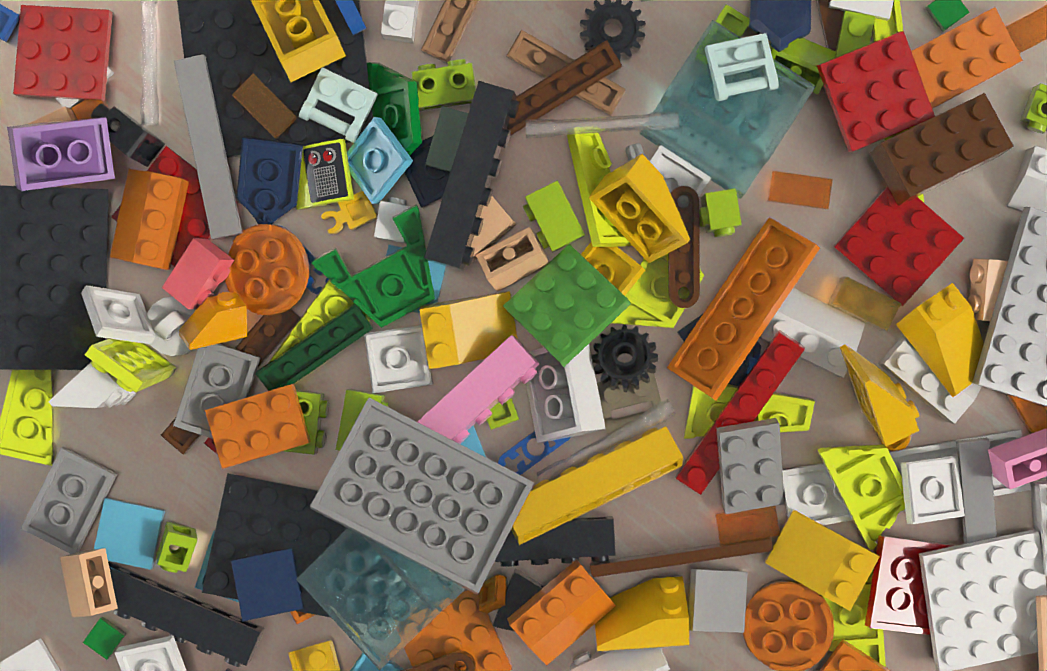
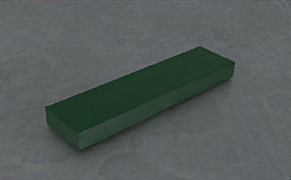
M354 303L256 371V375L268 391L295 384L371 331L373 327Z

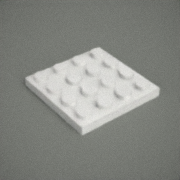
M1033 529L919 553L936 671H955L1038 652L1036 596L1047 595L1038 531Z

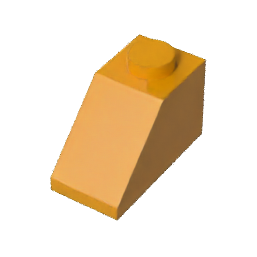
M235 291L222 292L216 296L207 297L202 305L195 310L179 329V336L189 350L247 337L246 305Z

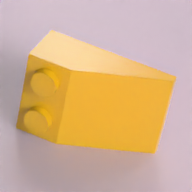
M251 0L290 82L346 56L319 0Z
M643 153L605 175L588 197L648 263L687 244L690 240L663 175Z
M951 283L913 309L896 325L950 395L954 397L972 384L984 343L971 305L956 286Z
M510 291L421 306L419 311L429 369L485 359L511 335L518 339L515 319L503 307L511 299Z
M846 344L840 346L861 411L884 445L888 446L918 432L919 428L916 422V418L919 417L918 410L912 400L908 402L905 400L906 394L900 383L894 384L887 373Z
M793 509L773 546V550L770 551L764 563L851 611L880 556Z
M683 576L652 578L610 597L616 606L595 624L597 651L690 645L689 614Z

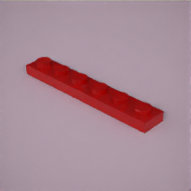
M781 330L776 333L676 475L677 480L701 495L720 469L716 428L753 422L801 356L805 346Z

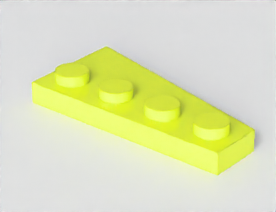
M597 128L570 129L566 132L592 246H632L588 198L603 177L611 172L609 167L612 165Z
M328 280L269 362L354 304L353 300L331 283V280ZM362 311L364 316L369 321L371 318L365 312Z
M12 370L0 417L1 455L49 466L53 465V406L49 403L53 398L52 370Z
M728 384L717 401L693 386L684 439L704 436L739 386ZM774 392L754 421L776 418L779 422L780 433L809 431L815 400Z

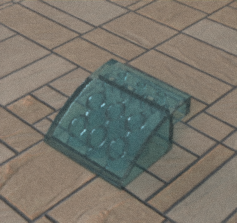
M712 20L642 128L640 135L657 146L662 145L710 176L711 181L725 190L736 188L737 197L741 199L759 171L769 161L816 86L773 59L778 77V89L768 91L767 88L731 95L728 96L727 100L717 101L705 47L707 45L740 39V37ZM763 68L726 75L724 79L725 83L729 84L764 76Z
M349 528L296 579L379 670L466 590L460 585Z

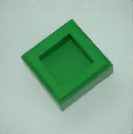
M935 0L925 7L943 32L970 13L961 0Z
M101 617L82 643L108 660L124 639L126 633L104 617Z

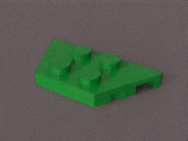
M368 62L369 87L371 91L378 94L372 106L373 118H382L410 156L422 143L417 82L381 63Z

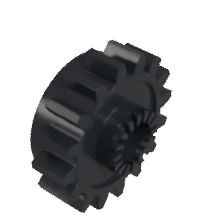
M595 0L593 2L595 10L592 11L586 8L584 12L589 19L580 21V26L587 28L580 33L581 39L588 40L584 45V49H593L607 40L619 61L623 55L630 59L632 57L631 49L639 51L641 45L636 40H643L645 38V33L639 31V29L645 27L646 22L637 20L641 15V10L633 12L631 10L633 4L631 0L626 5L621 4L622 0H616V2L605 0L603 5ZM609 23H615L620 27L621 33L613 37L608 36L604 31V27Z
M623 324L622 329L619 330L611 327L610 334L602 333L600 335L601 344L594 343L593 345L594 351L598 353L591 355L593 363L597 364L593 367L595 374L603 373L600 377L602 384L611 381V390H615L618 385H622L623 391L627 392L628 385L632 384L638 390L640 380L645 383L650 382L648 372L656 373V366L652 364L658 362V354L652 353L656 350L655 342L648 343L649 334L646 332L641 335L637 326L633 330L627 329L626 324ZM625 353L633 357L631 361L626 363L617 360L619 355Z

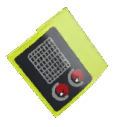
M338 139L303 146L297 210L354 200L345 140Z

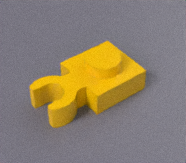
M363 191L354 194V200L338 202L340 211H326L321 215L323 220L334 217L336 220V225L327 230L329 234L339 233L345 224H348L350 230H354L376 220L378 217L374 205Z

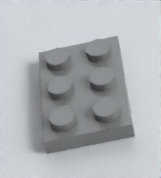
M220 344L198 348L173 426L213 439L205 410L247 398L261 358Z
M772 418L716 428L722 506L725 514L784 504L780 426L778 420Z
M62 447L21 529L70 554L78 553L117 473Z

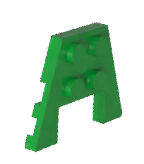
M417 204L392 217L407 246L353 275L349 272L337 248L313 259L311 262L318 271H321L331 280V283L342 290L353 300V303L381 328L435 299L429 263L424 258L426 246Z

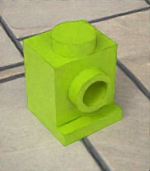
M1040 83L1032 88L1020 121L1027 123L1028 129L1044 134L1047 131V115L1042 112L1041 107L1043 104L1047 105V85Z
M166 521L165 530L156 554L157 565H160L163 570L175 573L178 570L187 572L198 540L196 529ZM170 545L179 546V548L177 550H172L170 548Z

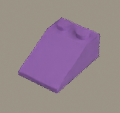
M106 117L7 127L15 185L21 191L115 179Z

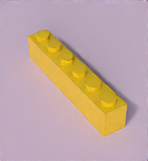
M666 426L659 430L657 427L651 428L641 435L642 438L632 443L630 440L624 441L614 448L615 451L605 456L603 453L597 454L587 461L588 464L578 469L576 466L570 467L560 474L561 477L551 482L543 480L537 483L533 490L529 492L511 528L518 544L521 545L682 467L683 456Z

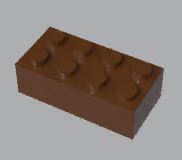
M983 93L881 142L870 154L897 205L900 206L1001 156L1014 147L989 99Z

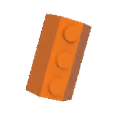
M129 168L110 257L170 270L189 181Z
M576 559L508 617L507 620L524 643L548 665L616 605Z

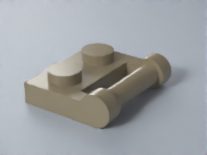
M648 372L650 377L649 383L640 380L638 390L632 384L628 385L627 392L623 391L622 385H618L615 390H611V381L604 384L601 382L597 383L607 436L615 435L616 431L655 421L657 424L666 422L654 373ZM648 401L652 402L653 410L612 419V410Z

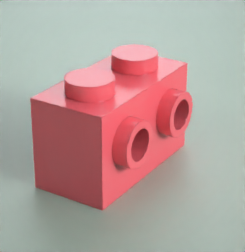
M193 238L162 288L187 309H197L207 297L214 296L213 292L219 283L228 277L230 273L229 268L234 260L209 239Z

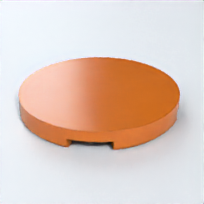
M259 224L248 227L242 231V234H238L234 238L228 256L234 262L229 268L230 273L225 279L228 291H235L245 303L246 309L257 315L279 314L293 307L302 297L309 279L308 257L299 239L286 228L272 224Z
M777 581L760 589L749 601L745 611L743 636L750 652L770 669L775 671H804L818 663L829 650L834 637V618L830 606L822 595L797 581Z

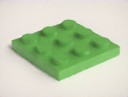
M568 244L503 307L565 367L631 303L579 252Z

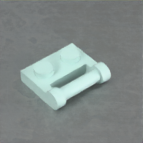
M766 33L707 45L705 47L717 101L727 100L728 96L764 88H767L768 91L778 89V77ZM763 68L764 76L729 84L725 83L724 76Z
M322 67L307 100L300 110L299 117L306 121L311 119L345 135L346 140L354 143L378 94ZM318 100L355 117L353 123L350 125L316 109L315 106Z

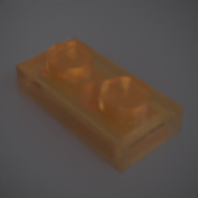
M776 506L725 514V512L715 513L720 544L773 537L780 534Z

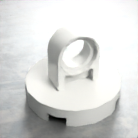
M174 297L162 298L154 303L147 312L156 337L150 345L161 354L169 356L185 355L193 351L194 349H188L179 336V329L196 309H187Z

